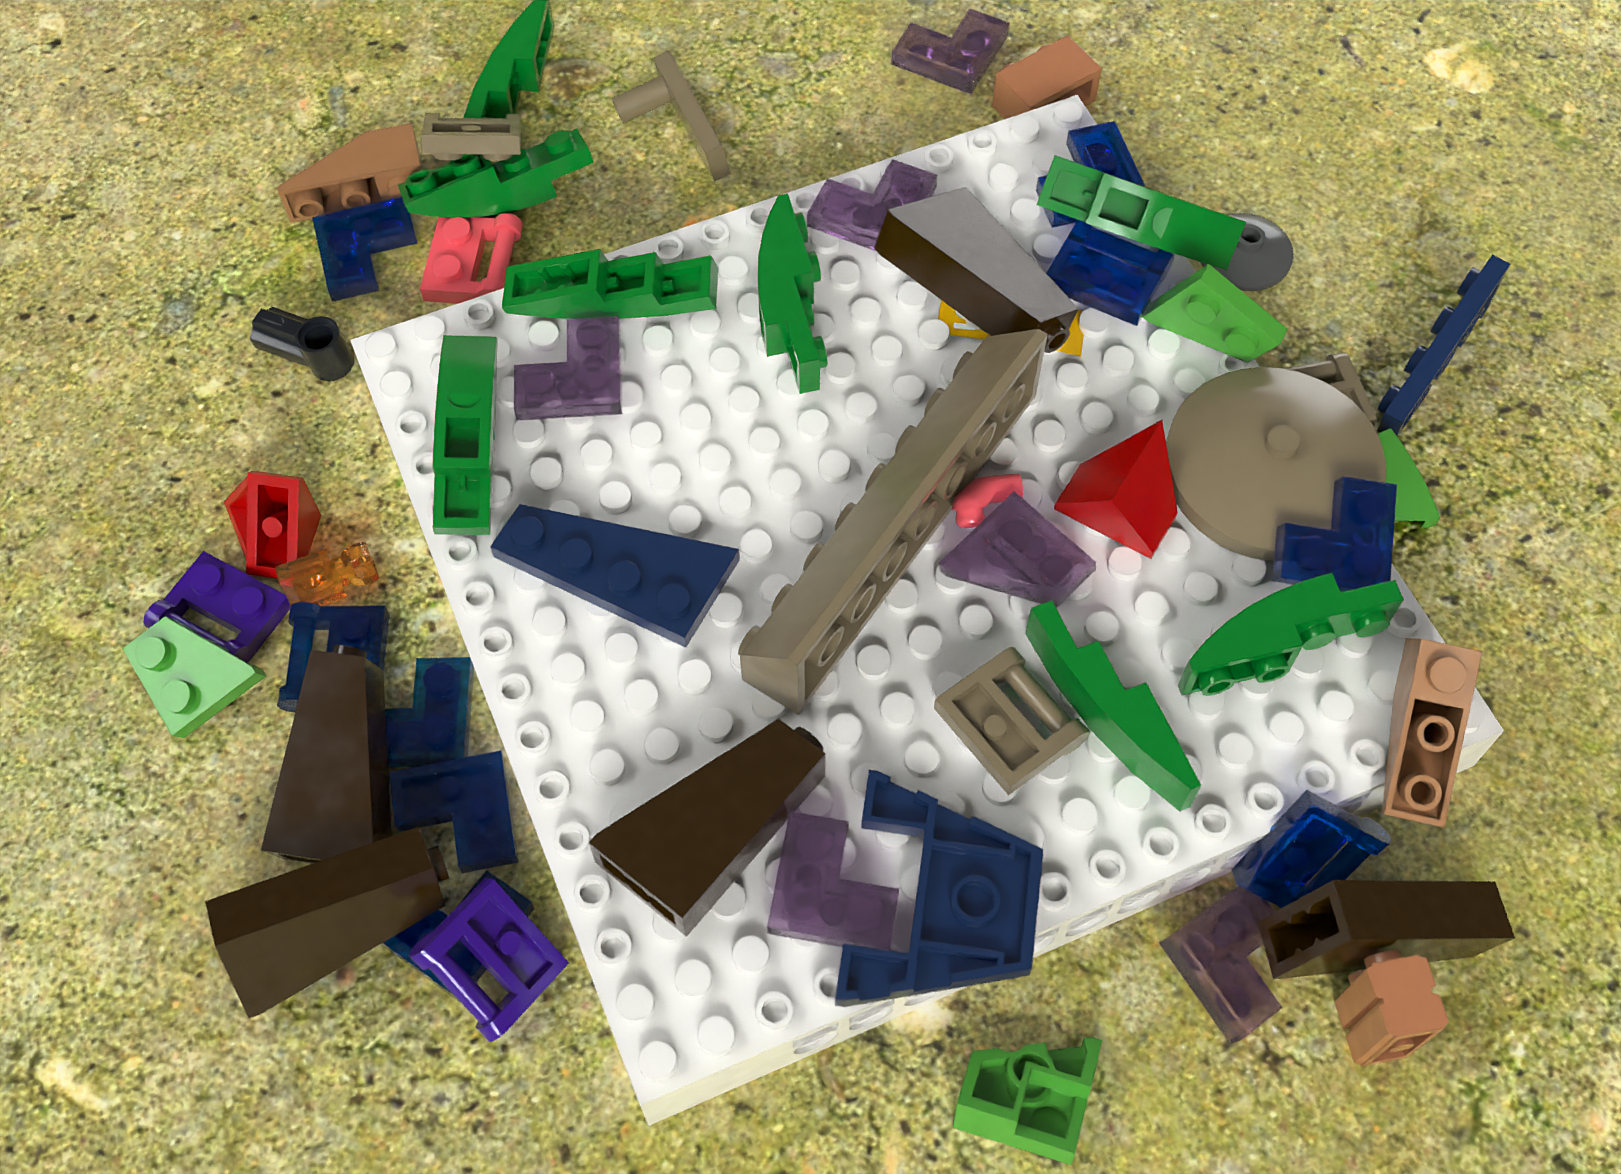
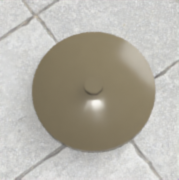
M1256 367L1228 372L1211 379L1186 398L1173 418L1166 439L1175 500L1181 512L1201 533L1212 541L1235 553L1254 559L1273 562H1297L1318 558L1336 551L1354 539L1366 526L1382 497L1385 486L1386 460L1383 446L1374 426L1364 412L1335 387L1297 371L1282 368Z

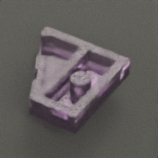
M1014 491L939 562L940 572L946 577L1040 604L1052 600L1057 608L1096 570V561Z

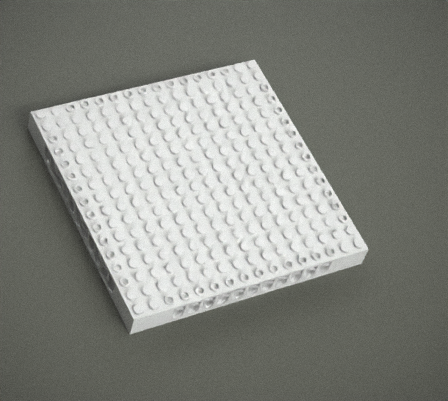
M1078 95L788 192L794 213L802 212L808 232V242L804 244L807 252H816L821 271V281L814 283V304H811L814 326H810L813 337H822L827 354L828 365L825 368H820V390L799 394L787 353L767 357L761 335L758 300V255L768 215L778 196L604 254L607 260L611 261L656 252L663 264L711 255L718 266L716 309L669 316L625 319H559L506 314L502 309L503 288L350 340L648 1126L966 988L960 987L849 1007L835 1006L843 944L908 953L910 947L923 838L861 829L869 770L880 771L890 776L891 782L914 793L920 790L937 798L939 805L969 819L975 816L1044 849L1033 958L1383 806L1393 695L1405 639L1417 638L1440 643L1445 642L1367 526L1346 545L1324 556L1297 562L1264 561L1235 553L1212 541L1185 517L1176 504L1178 512L1176 519L1152 559L1054 510L1056 501L1081 463L1160 420L1163 421L1165 439H1167L1173 418L1178 409L1197 388L1225 373L1260 367L1255 359L1246 363L1151 324L1142 318L1152 301L1196 272L1186 257L1097 228L1078 219L1037 205L1054 155L1136 183ZM967 187L1079 310L1083 311L1079 318V328L1084 333L1081 357L1059 351L1044 352L1036 397L975 477L1020 473L1023 486L1022 500L990 503L988 506L983 507L985 515L984 524L973 528H960L955 520L956 510H951L801 713L797 715L742 680L740 655H738L739 646L752 627L757 625L761 628L772 614V604L779 591L788 583L794 586L804 573V563L815 545L819 542L826 544L835 533L836 521L846 505L850 502L857 504L866 493L867 481L874 469L880 463L887 466L896 454L897 442L905 429L910 425L917 427L924 418L926 405L933 393L938 388L945 390L952 382L954 370L961 357L967 351L974 353L984 340L949 335L950 331L947 324L938 319L941 299L880 256L874 249L888 209ZM965 318L966 323L970 327L974 329H980L978 326H976L967 318ZM443 335L491 336L498 339L490 535L434 534L432 528L434 425ZM522 504L737 548L740 553V561L690 643L685 648L494 558L490 546L518 505ZM1333 573L1341 592L1392 580L1396 581L1404 600L1391 619L1390 625L1382 632L1363 638L1357 637L1356 633L1337 637L1326 646L1314 650H1305L1302 647L1289 673L1272 682L1259 683L1256 679L1235 683L1232 688L1217 695L1204 696L1200 691L1181 696L1178 684L1190 658L1224 623L1253 603L1301 581ZM1052 600L1077 648L1099 641L1125 690L1145 682L1147 683L1202 785L1190 808L1178 811L1134 775L1088 728L1055 685L1025 634L1032 607ZM1009 647H1015L1026 661L1024 664L1026 670L1071 720L1079 719L1090 731V735L1076 750L1068 755H1063L1008 795L935 711L934 703L935 698ZM1007 682L996 684L1044 739L1052 735L1051 731ZM1474 688L1456 774L1473 767L1504 732L1476 688ZM777 719L783 721L793 730L796 727L806 729L820 741L824 749L823 752L826 753L825 777L687 937L595 863L588 842L598 832Z

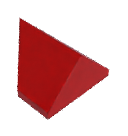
M1158 421L1081 463L1056 501L1054 510L1152 559L1178 514L1163 421Z
M250 471L247 477L224 501L246 559V574L297 581L301 578L322 515L303 477Z

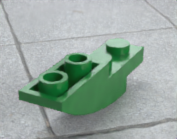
M577 128L571 131L561 130L549 135L541 144L529 149H521L520 155H511L510 159L493 164L490 160L484 159L482 154H463L461 159L450 160V163L434 170L422 169L412 173L405 182L398 184V188L409 213L451 218L483 217L524 209L556 198L557 194L552 185V180L590 165L594 161L586 142Z
M1054 155L1037 201L1038 206L1078 219L1086 224L1224 270L1228 269L1246 224L1243 220Z
M787 193L778 195L768 215L761 238L758 255L759 316L766 356L787 353L799 394L820 390V368H825L828 365L823 339L821 336L813 337L810 326H814V315L811 305L814 304V283L821 281V271L816 252H807L804 244L808 242L804 215L802 212L794 213Z
M443 335L437 384L432 465L434 471L432 526L434 534L490 535L497 337Z
M1333 573L1301 581L1253 603L1224 623L1190 658L1178 684L1181 696L1200 691L1204 696L1217 695L1229 690L1235 683L1256 679L1259 683L1272 682L1289 673L1302 647L1305 650H1314L1326 646L1337 637L1356 633L1357 637L1363 638L1382 632L1390 625L1391 619L1404 600L1396 581L1392 580L1341 592Z

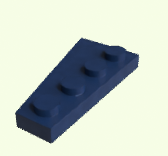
M1492 254L1481 271L1475 267L1471 268L1457 291V294L1463 298L1455 309L1446 306L1431 328L1430 332L1437 335L1429 348L1421 344L1417 347L1404 368V371L1410 374L1401 388L1392 384L1381 400L1377 410L1384 415L1377 429L1379 433L1391 428L1396 436H1399L1430 391L1432 380L1440 378L1458 347H1462L1478 319H1481L1490 307L1510 263Z
M522 504L518 505L490 546L494 558L685 648L690 643L740 561V553L737 548Z

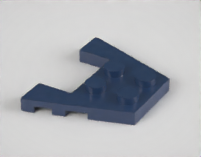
M869 770L861 829L923 838L910 947L908 953L843 944L835 1006L849 1007L1029 976L1033 965L1044 849L975 816H972L970 819L939 805L937 798L920 790L914 793L891 782L890 776L880 771Z

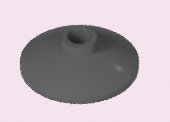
M1248 213L1228 214V216L1245 221L1246 224L1228 269L1212 267L1241 291L1264 290L1282 281L1288 274L1293 262V247L1286 233L1272 221L1258 215Z

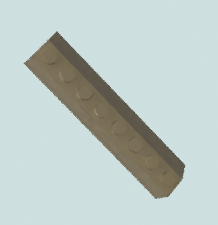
M1035 329L987 336L974 353L967 351L961 357L954 370L952 382L945 390L938 388L933 393L926 405L924 418L917 427L910 425L905 429L897 442L896 454L887 466L880 463L874 469L867 481L866 493L857 504L850 502L842 510L836 521L835 533L826 544L819 542L811 550L804 563V573L794 586L788 583L779 591L772 604V614L761 628L756 625L745 635L738 650L741 676L744 682L797 715L801 713L952 510L953 498L970 481L975 479L1036 397L1047 333Z

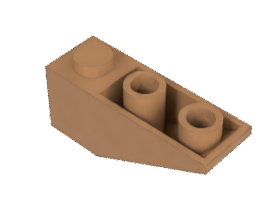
M412 123L364 132L277 187L278 193L290 223L313 220L319 217L358 211L400 201L403 202L398 184L405 182L412 173L424 169Z
M1405 639L1393 695L1382 814L1445 827L1482 651L1425 639Z

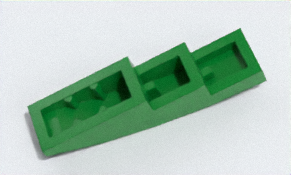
M533 0L512 23L483 68L473 88L463 118H506V114H516L521 91L539 92L554 31L550 0Z
M601 249L523 263L506 268L502 309L506 314L559 319H625L669 316L716 309L718 266L711 255L663 264L656 252L608 261Z
M1052 600L1032 607L1025 634L1055 685L1088 728L1134 775L1178 811L1190 808L1202 785L1147 683L1145 682L1125 690L1099 641L1077 648Z

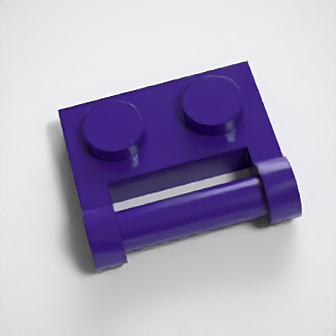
M203 551L163 600L154 602L148 608L143 623L149 629L165 616L178 620L197 631V634L216 642L228 649L231 654L248 663L293 605L287 595ZM191 608L233 631L238 636L235 640L227 642L182 616Z
M485 878L434 931L424 936L412 948L409 954L410 958L422 970L429 968L478 1020L476 1028L489 1042L501 1037L569 964L494 879ZM458 940L470 950L508 992L499 1003L495 1004L447 952Z

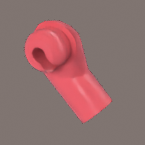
M1020 473L979 477L970 481L953 498L952 510H956V524L960 528L982 526L985 522L983 507L988 506L990 503L1022 500L1023 486Z

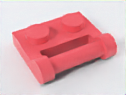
M508 213L500 214L496 218L438 217L420 286L423 301L458 304L503 289L506 268L510 264L514 242L521 238L522 220ZM494 241L487 277L482 279L481 282H476L485 242Z

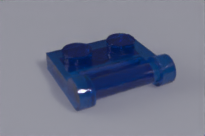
M1077 220L1046 274L1069 299L1137 326L1158 287L1166 278L1172 265L1174 254L1159 249L1157 253Z
M296 602L290 606L288 622L293 627L286 683L279 688L277 706L284 711L295 713L310 652L313 649L315 630H329L326 652H332L334 645H345L367 652L366 658L383 670L384 673L390 618L386 606H319L311 602Z
M1306 789L1270 828V833L1260 839L1231 870L1236 885L1283 908L1332 880H1346L1371 854L1375 856L1380 855L1392 840L1388 832L1373 819L1368 817L1361 819ZM1331 859V861L1306 885V883Z

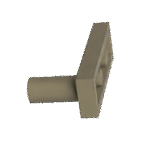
M669 50L653 57L658 77L611 98L623 124L671 102L714 182L731 174L722 144Z

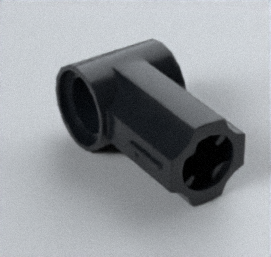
M271 307L267 310L261 308L252 320L253 327L250 340L255 348L307 366L311 369L314 376L322 381L339 380L345 377L354 365V356L336 322L329 317L319 316L306 319Z

